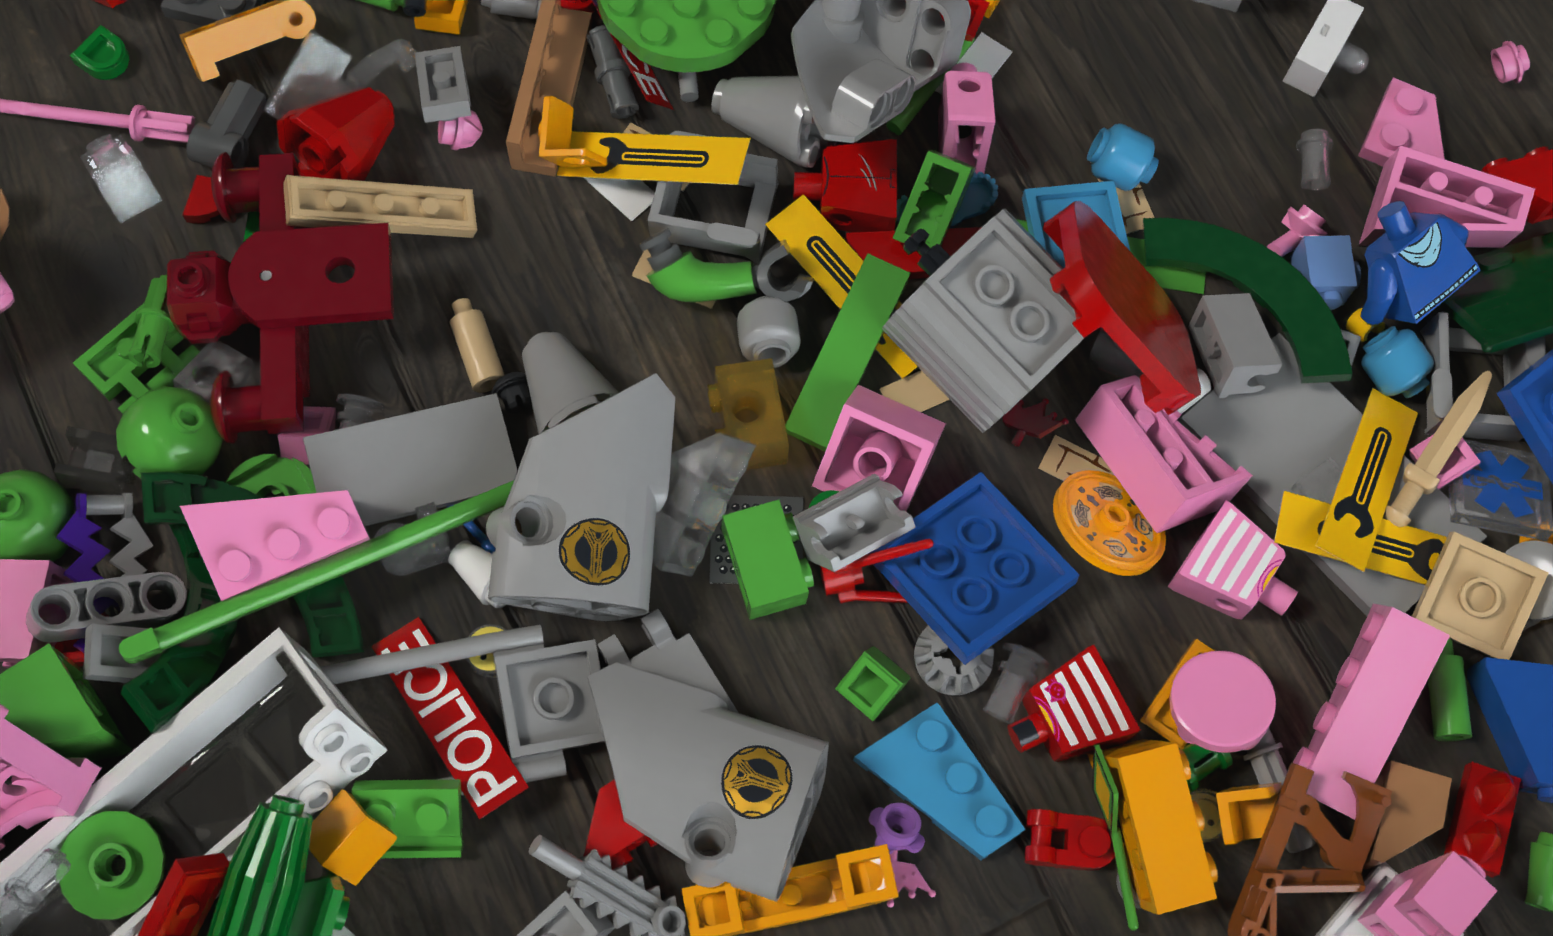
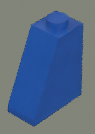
M1485 657L1467 669V680L1509 773L1512 776L1521 778L1518 792L1537 794L1538 801L1553 803V665Z

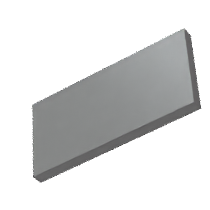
M1280 333L1271 339L1282 362L1278 373L1265 376L1256 375L1249 379H1263L1266 386L1265 389L1254 393L1228 394L1227 398H1218L1215 389H1213L1178 421L1199 440L1206 435L1216 443L1217 446L1213 449V452L1235 471L1242 466L1253 475L1241 490L1276 525L1284 491L1331 504L1363 415L1330 382L1301 384L1299 368L1289 342ZM1405 455L1403 456L1387 506L1393 504L1405 485L1403 474L1408 463L1413 464ZM1437 488L1431 494H1422L1408 516L1411 522L1407 526L1448 537L1449 532H1457L1477 542H1482L1487 537ZM1303 551L1366 616H1368L1373 603L1394 607L1406 613L1420 599L1425 588L1424 584L1367 568L1365 572H1362L1348 563Z

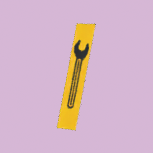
M572 131L570 149H588L607 158V166H559L557 176L738 185L751 138Z
M803 194L765 225L780 242L786 239L791 255L814 278L815 282L841 310L864 261ZM900 301L898 302L893 314L901 307L902 304ZM884 332L876 350L903 379L918 366Z
M1374 388L1371 390L1316 543L1317 547L1362 572H1365L1418 412L1389 396L1383 395Z
M1284 491L1274 543L1342 561L1316 546L1330 504ZM1382 519L1366 568L1426 585L1447 537L1410 526L1397 527L1389 520Z

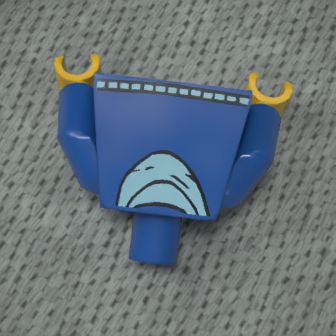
M1403 201L1392 202L1381 208L1377 216L1385 233L1369 245L1365 251V258L1369 268L1367 299L1363 308L1356 310L1349 317L1346 329L1350 333L1360 336V341L1364 342L1367 340L1370 331L1378 334L1384 330L1385 324L1382 322L1384 318L1417 324L1481 271L1477 262L1465 247L1469 232L1464 225L1443 214L1409 213Z

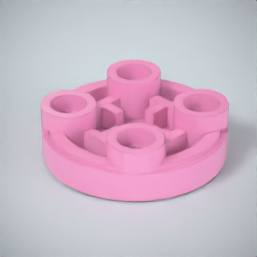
M1229 651L1205 652L1187 661L1175 676L1169 698L1170 711L1181 739L1204 749L1222 753L1254 748L1267 732L1276 708L1275 691L1266 673L1247 657Z

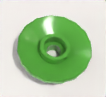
M104 811L85 818L68 834L59 852L57 877L61 892L72 907L82 914L93 919H120L138 912L154 897L164 877L166 855L159 834L147 820L127 811ZM121 855L125 859L126 868L124 872L117 876L113 873L111 865L113 860Z

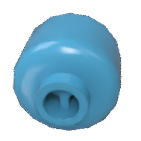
M1119 123L1109 129L1102 128L1094 138L1087 155V161L1092 162L1091 172L1096 178L1103 181H1114L1115 186L1124 191L1132 190L1140 182L1147 184L1153 177L1159 163V159L1154 157L1155 143L1153 139Z
M1392 326L1376 335L1363 346L1366 353L1361 360L1362 368L1383 395L1394 396L1402 393L1405 398H1410L1429 385L1430 381L1426 376L1433 369L1435 362L1414 331L1410 329L1398 331L1395 326Z

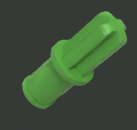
M161 275L160 278H153L151 280L144 307L138 310L135 316L138 327L132 347L128 353V358L134 364L141 367L145 354L149 355L147 368L157 367L160 364L167 333L172 332L174 329V324L171 321L167 307V275Z

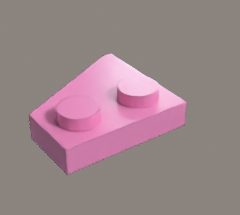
M1393 77L1385 91L1358 156L1383 167L1385 162L1401 145L1444 159L1435 95Z

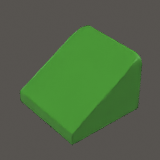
M872 646L864 651L835 689L869 719L874 721L911 677L878 648Z

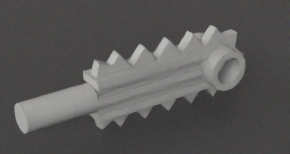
M538 835L531 843L529 848L530 855L571 879L566 885L571 888L569 898H579L580 908H585L595 903L597 918H603L612 913L614 928H620L629 923L630 936H686L684 932L686 912L677 907L676 897L670 896L661 900L659 885L645 890L643 875L628 880L626 865L612 870L610 855L600 857L597 850L592 849L587 856L580 857L579 859L542 835Z

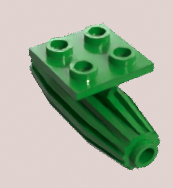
M273 795L271 803L260 802L229 863L207 936H331L333 929L342 930L347 918L350 898L344 897L345 886L342 885L339 876L324 867L321 877L305 881L313 816L303 812L305 806L303 801L288 796Z

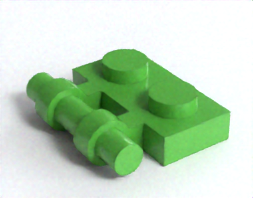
M144 303L73 362L78 371L109 402L124 389L131 395L129 399L117 408L121 414L148 391L164 386L173 387L178 382L184 384L194 375L192 370L205 360V357L193 345L188 347L179 356L171 350L184 339L174 326L173 331L167 333L161 353L160 363L165 368L143 385L137 378L148 369L149 355L145 354L141 367L129 360L128 353L132 347L138 327L135 316L137 311L144 307Z

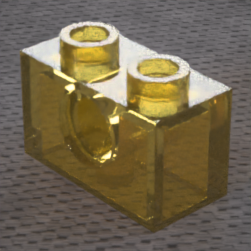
M772 358L715 366V384L707 385L711 413L720 412L722 428L715 429L719 458L728 457L730 472L787 464L789 443ZM741 410H751L758 415V418L753 422L745 423L739 421L734 415Z

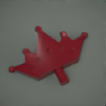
M1046 398L1041 403L1025 409L1022 407L1024 401L1020 400L1002 416L1005 426L1017 431L1011 442L1016 447L1020 446L1025 435L1041 439L1061 425H1067L1069 420L1063 418L1060 421H1055L1057 417L1056 412L1045 416L1046 405L1049 403V400Z

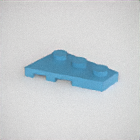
M938 702L853 758L855 763L877 776L890 787L889 789L901 799L909 801L932 819L933 824L981 861L1026 830Z

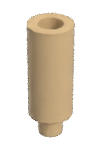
M468 298L458 299L452 303L455 316L451 318L450 326L470 383L475 392L492 391L496 381L505 374L482 311L472 308Z

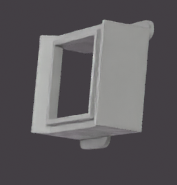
M674 131L670 134L683 136H705L683 131ZM746 154L738 185L752 187L754 192L745 228L674 217L683 182H657L647 220L650 237L669 228L672 234L668 238L670 243L745 256L757 264L760 263L768 229L765 224L770 221L778 187L777 159Z
M1438 312L1420 330L1425 339V347L1435 362L1433 369L1426 376L1430 381L1426 387L1427 428L1425 429V434L1428 435L1435 434L1453 406L1449 351L1484 353L1481 348L1482 345L1465 329L1448 328V313ZM1545 336L1497 352L1484 353L1503 355L1504 387L1546 355ZM1506 408L1505 415L1478 413L1463 435L1465 438L1516 442L1524 438Z

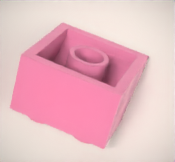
M858 385L842 408L812 486L821 491L834 490L840 492L868 476L876 474L880 480L895 485L902 492L903 496L893 501L899 510L907 512L946 423Z

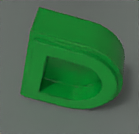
M102 25L70 55L76 66L100 80H110L120 76L127 69L130 61L129 53L123 41Z

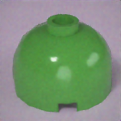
M164 386L146 392L122 414L116 429L117 449L122 458L125 455L127 456L129 462L135 467L132 472L140 479L141 473L173 472L202 476L214 464L223 443V439L218 434L213 423L210 403L201 395L186 388Z
M25 469L0 474V559L50 560L54 562L63 556L70 546L56 539V537L75 514L71 496L61 484L41 472Z

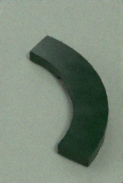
M1143 218L1146 266L1185 268L1205 274L1209 271L1232 281L1233 286L1244 293H1250L1252 299L1263 308L1266 307L1276 317L1282 326V332L1285 334L1293 350L1299 368L1301 384L1351 380L1353 373L1348 349L1330 308L1311 283L1284 258L1257 241L1217 225L1186 219Z
M173 472L141 473L144 523L147 525L171 524L188 526L180 506L262 498L241 487L204 476ZM342 576L293 596L305 621L310 639L312 658L365 653L359 618Z
M169 524L181 549L187 573L188 593L185 617L219 603L221 599L189 526ZM239 619L167 648L156 662L123 686L120 694L152 734L207 687L225 658L236 632Z

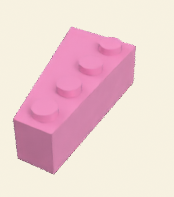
M1373 603L1350 656L1345 660L1338 673L1337 684L1329 702L1326 701L1322 705L1315 718L1313 729L1316 731L1308 748L1302 747L1293 761L1295 764L1314 771L1306 794L1355 820L1356 798L1351 786L1341 778L1343 771L1372 783L1376 782L1450 635L1394 607Z

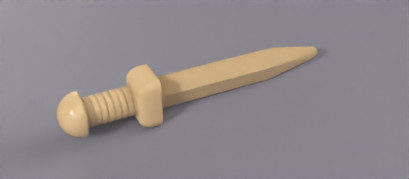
M1490 371L1483 372L1457 398L1415 465L1408 463L1403 474L1405 485L1393 504L1386 507L1383 519L1389 520L1397 527L1407 526L1411 522L1408 516L1422 494L1428 495L1435 491L1440 481L1437 478L1438 474L1481 409L1492 378Z

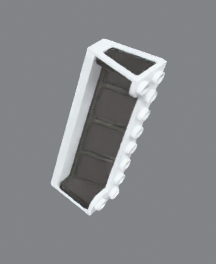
M279 627L96 781L88 790L74 816L54 817L0 863V936H137L175 859L224 853L230 862L260 802L271 803L273 795L292 797L305 803L303 812H307L312 816L317 811L325 808L332 798L356 777L368 771L373 763L388 750L310 654ZM104 811H127L147 820L159 834L166 855L164 877L154 897L138 912L117 920L93 919L76 911L63 896L57 877L59 852L68 834L85 818ZM121 855L117 856L111 865L115 875H120L126 868L125 859Z

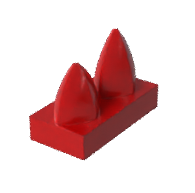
M1473 761L1466 764L1463 770L1444 855L1455 851L1458 855H1464L1475 861L1484 870L1486 876L1492 878L1500 875L1521 778Z

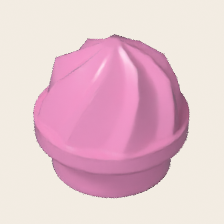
M471 110L472 116L459 117L451 121H439V144L450 145L451 150L472 147L483 131L481 121L476 112Z

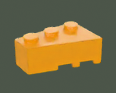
M1141 739L1102 750L1119 792L1118 818L1125 841L1123 845L1126 861L1141 909L1160 915L1217 899L1213 884L1218 880L1217 868L1210 853L1205 852L1200 834L1204 830V818L1197 802L1191 799L1187 780L1191 779V768L1184 751L1178 749L1176 742ZM1094 752L1087 754V755H1088V758H1089V761H1090V763H1091L1092 769H1093V753H1094Z

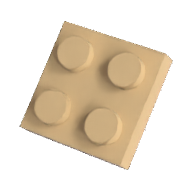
M1449 532L1412 617L1450 635L1449 639L1491 658L1510 660L1549 572L1457 532Z

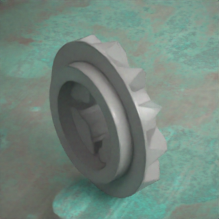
M928 625L918 637L914 650L915 666L923 681L932 689L947 695H964L979 688L992 671L994 656L992 646L966 665L961 662L958 670L959 674H956V667L953 666L951 659L939 656L940 653L947 651L948 646Z

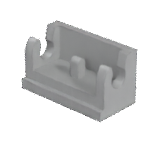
M1250 293L1202 296L1188 325V329L1218 398H1227L1228 394L1254 393L1265 389L1266 386L1263 379H1249L1256 375L1265 376L1278 373L1282 362Z
M872 474L793 516L807 559L835 572L916 528L912 515L905 510H899L893 501L903 496L902 492L895 485L879 479L878 475Z

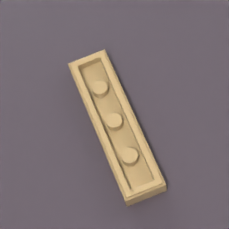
M286 175L283 183L287 226L317 228L388 223L391 233L473 238L477 232L473 189Z

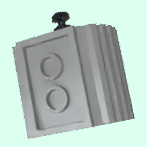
M1002 209L996 216H993L952 256L939 244L930 248L925 243L929 234L924 229L915 231L905 241L903 249L908 255L916 251L921 255L917 264L930 277L901 305L882 327L887 336L982 433L1015 406L1084 339L1072 324L1076 320L1075 310L1060 294L1053 291L1049 278L1062 270L1063 267L1006 209Z

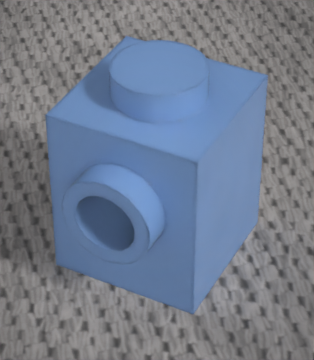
M1350 235L1304 236L1291 255L1292 266L1318 291L1330 310L1343 306L1360 284V265L1358 261L1353 260Z

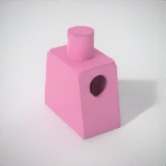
M959 63L954 65L944 76L938 112V152L976 167V174L979 172L984 173L995 126L992 75L987 72H977L976 67L970 63ZM959 125L970 126L972 130L970 136L960 139Z

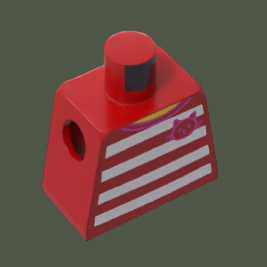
M1095 645L1087 647L1031 687L1022 698L1028 716L1007 726L1010 738L1020 753L1044 743L1054 762L1094 752V745L1099 744L1101 750L1124 744L1140 731L1136 720Z

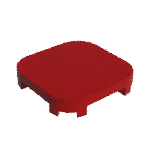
M1074 201L1045 222L1043 230L1064 252L1066 266L1049 278L1053 291L1060 294L1075 310L1076 320L1072 324L1083 338L1100 327L1144 373L1140 376L1144 403L1155 414L1164 409L1169 416L1201 395V385L1189 335L1179 312L1158 282L1104 221L1088 205L1082 201Z

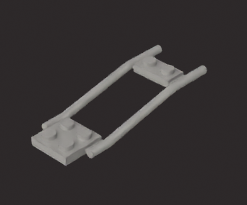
M534 625L320 666L334 684L493 653L510 759L526 783L566 775V764L562 750L605 743L597 709L588 683V675L601 670L595 639L544 648L541 625ZM307 684L300 691L309 690L311 688ZM287 701L250 734L251 741L286 784L299 774L289 702ZM238 718V719L236 720V723H237V730H238V737H239V718ZM241 751L248 808L251 815L260 802L265 803L275 792ZM451 776V777H446V778H441V779H436V780H448V779H454V778H453V776ZM322 810L317 811L314 815H312V821L321 813ZM247 817L196 826L199 847L217 844Z

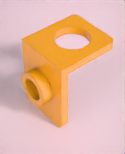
M545 96L542 120L538 127V137L540 140L539 157L560 167L607 166V158L588 149H570L573 107L554 96Z

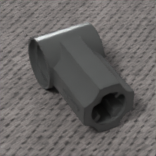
M236 80V82H229L208 121H200L192 129L187 142L186 153L188 159L213 168L216 158L221 153L227 152L231 158L233 168H243L249 152L248 139L268 104L265 94L244 81Z

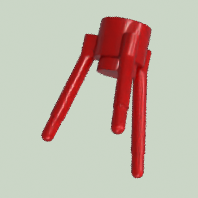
M924 539L873 552L835 572L819 565L825 595L838 594L840 604L856 600L908 603L897 592L855 589V585L864 584L862 567L933 547L934 542L932 539Z

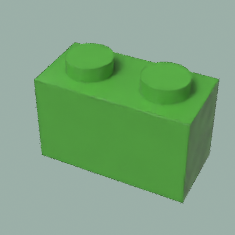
M780 500L722 515L721 530L749 620L806 604L809 594L808 588L814 586L813 575L808 560L806 558L798 559L793 542L799 541V534L793 514L791 512L784 514Z

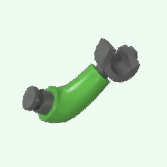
M669 228L654 234L639 244L642 251L648 249L651 255L647 260L653 270L646 275L650 283L667 298L681 302H705L758 294L759 288L767 297L779 298L787 302L803 296L809 291L814 281V278H811L810 275L799 273L796 278L790 281H781L774 276L771 271V265L778 259L788 255L790 251L786 239L768 249L763 255L760 264L755 266L752 261L735 263L703 262L695 258L691 251L682 253L677 243H670L668 238L672 234Z

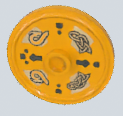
M1094 470L1080 471L1067 477L1057 489L1053 500V513L1057 526L1068 544L1086 561L1109 573L1134 576L1149 571L1161 559L1166 546L1165 531L1155 532L1116 476Z

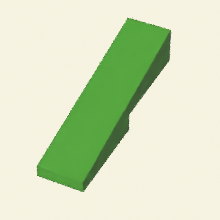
M867 253L784 426V433L824 452L826 451L842 408L852 392L860 384L867 365L884 333L882 327L891 318L906 288L910 272Z

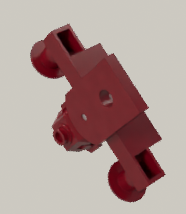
M227 152L221 153L216 158L211 173V189L215 206L222 218L229 223L236 222L237 213L259 212L260 231L254 232L243 242L231 262L212 250L189 252L185 258L171 259L167 264V307L170 318L179 334L191 344L217 342L221 336L233 334L242 324H254L260 328L261 385L235 387L230 372L224 370L218 374L212 386L210 406L213 423L220 437L230 444L236 442L238 432L267 430L269 434L304 432V397H310L309 325L394 319L392 245L389 224L375 223L317 228L287 226L283 183L286 175L300 176V170L293 153L259 155L258 167L233 168L229 154ZM348 265L355 269L354 275L347 282L334 283L329 280L331 271L338 266Z

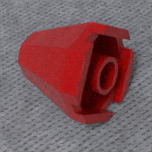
M365 87L290 110L277 120L279 147L283 153L293 152L300 161L297 163L300 176L365 181L394 127L393 105L390 99L381 91Z

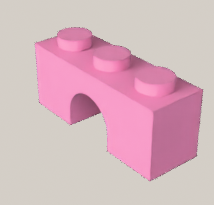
M1452 851L1395 875L1358 918V921L1374 936H1461L1498 890L1485 880L1486 874L1475 861Z

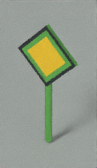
M1098 744L1094 745L1092 790L1112 838L1128 927L1130 930L1135 931L1139 927L1122 834L1120 828L1117 827L1119 792Z

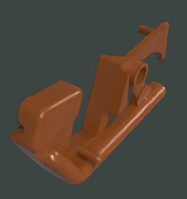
M1291 762L1228 923V936H1277V893L1364 892L1366 886L1361 872L1385 809L1392 803L1390 798L1392 791L1343 771L1341 778L1351 786L1356 798V818L1352 834L1348 840L1341 837L1321 812L1317 800L1311 795L1306 794L1314 771ZM1294 823L1303 825L1319 845L1320 856L1323 862L1333 868H1306L1302 866L1301 869H1277Z

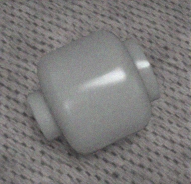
M762 296L747 303L739 311L736 322L739 346L743 356L750 362L763 368L780 367L798 352L801 344L798 318L795 308L789 302H784L779 298Z

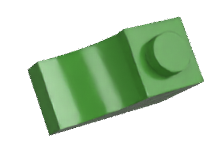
M929 150L893 239L905 243L915 231L924 229L929 234L925 243L930 248L936 244L941 246L956 213L960 209L976 167L935 150Z

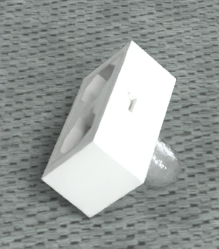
M1327 0L1285 75L1283 82L1315 97L1332 65L1350 74L1363 72L1369 64L1367 52L1346 40L1364 7L1350 0Z

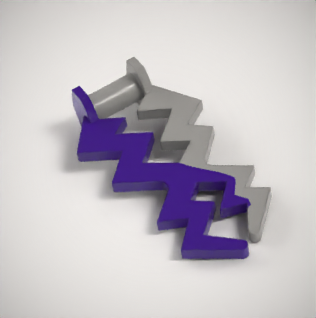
M77 493L75 514L60 531L56 539L82 553V555L63 573L64 576L74 582L104 579L91 569L108 555L111 550L89 538L100 531L101 527L87 520L86 515H121L122 520L112 526L110 530L130 543L118 552L109 563L123 571L125 574L122 576L144 574L147 571L135 558L150 550L153 544L132 513V493H122V495H86V493ZM100 597L93 601L94 608L100 615L110 606L120 611L116 601L109 597ZM85 638L79 639L73 645L83 653L85 650Z

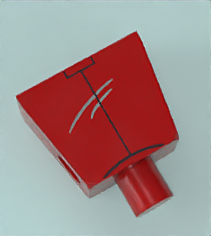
M889 139L824 148L822 151L820 173L794 172L793 200H797L804 194L808 200L820 201V213L837 230L847 232L894 231L897 219V140Z

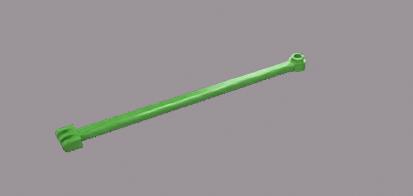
M514 480L156 629L149 628L127 637L119 644V653L125 662L129 664L140 663L163 653L162 650L490 514L505 506Z

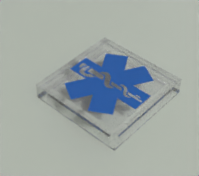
M1465 440L1481 463L1448 483L1450 522L1547 541L1553 533L1550 483L1548 476L1535 455L1531 452Z

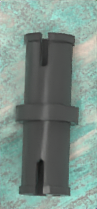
M606 26L595 27L589 31L590 34H587L586 37L588 43H590L597 65L594 71L597 83L604 87L611 116L615 119L630 117L636 113V110H639L638 102L635 99L628 78L631 71L625 60L622 59L621 53Z

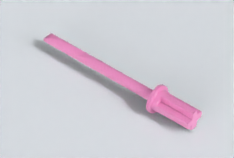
M0 99V113L127 128L131 138L138 142L143 141L145 138L187 143L190 133L195 127L194 116L150 111L144 105H135L130 115Z

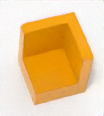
M1281 782L1231 787L1216 793L1225 845L1237 844L1248 839L1262 838L1281 790Z
M341 790L312 821L309 850L321 866L356 886L394 844L397 836L390 828L368 815L352 794L346 790Z

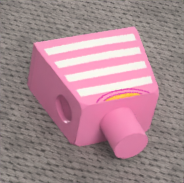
M1227 500L1212 517L1168 585V588L1179 594L1241 620L1253 609L1257 601L1282 616L1298 593V591L1274 576L1286 557L1284 549L1277 543H1274V540Z

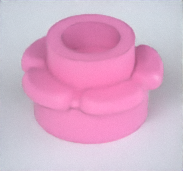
M1504 41L1502 47L1491 51V62L1498 80L1501 83L1511 80L1515 83L1521 82L1524 71L1530 68L1529 57L1525 48L1522 45L1516 46L1512 41Z

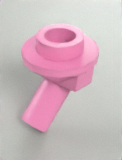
M1303 205L1299 211L1290 206L1281 221L1290 230L1268 244L1267 248L1283 257L1294 250L1304 236H1326L1328 233L1321 229L1326 220L1306 205Z

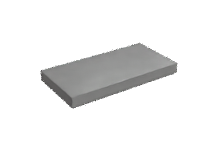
M497 393L303 437L316 493L348 490L365 526L458 504L513 481L518 471Z

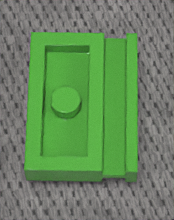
M461 779L355 780L352 788L353 797L368 815L390 828L397 836V840L381 858H459L462 856L464 847L462 840Z

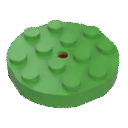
M597 0L603 23L619 42L640 61L674 72H702L732 63L766 33L776 6V0Z

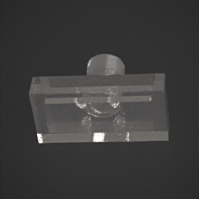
M310 29L265 104L264 111L280 119L290 110L328 99L352 60V54Z

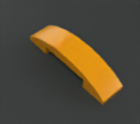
M887 844L838 854L836 858L792 867L777 902L734 888L728 882L711 888L699 885L682 888L690 936H733L817 919L899 898Z

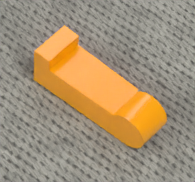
M274 0L182 33L179 36L197 78L204 82L220 76L215 65L217 61L284 36L293 39L305 38L315 28L316 17L312 7L303 0Z

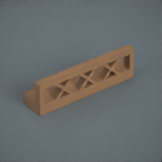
M560 0L541 1L506 139L511 169L556 177L558 165L539 157L540 140L538 137V127L542 120L543 100L545 96H554L573 107L588 45L586 35L590 34L589 31L593 24L592 13L561 8Z

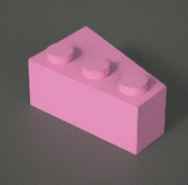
M1400 145L1383 165L1359 246H1369L1385 233L1377 216L1378 211L1392 202L1403 201L1409 213L1443 214L1464 225L1469 232L1465 247L1503 248L1523 231L1535 189Z
M1132 375L1101 385L1075 421L1156 533L1218 511L1226 500L1230 502L1253 475L1242 466L1235 471L1213 452V449L1217 446L1216 443L1206 435L1199 440L1177 421L1182 415L1177 410L1169 416L1164 409L1155 414L1144 403L1140 378Z
M348 490L180 506L221 601L371 540Z

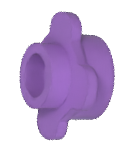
M892 803L884 809L878 807L872 810L869 822L876 829L877 838L875 846L887 844L889 854L893 853L894 850L907 849L912 853L922 850L925 839L919 834L921 819L914 808L904 803ZM892 828L898 829L901 833H896Z

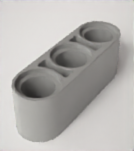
M154 572L52 585L41 589L35 594L26 614V625L28 631L36 639L43 642H60L85 638L86 628L92 623L147 629L158 628L175 619L186 601L187 590L180 578L169 572ZM153 590L165 592L171 599L172 607L166 610H158L152 607L147 600V593ZM100 597H109L119 605L120 614L114 617L102 616L95 610L93 601ZM47 604L58 605L65 611L67 620L57 625L46 623L40 617L38 609Z

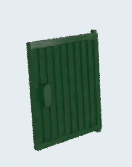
M1553 232L1474 256L1473 258L1481 271L1439 305L1482 345L1481 348L1484 353L1497 352L1552 334Z

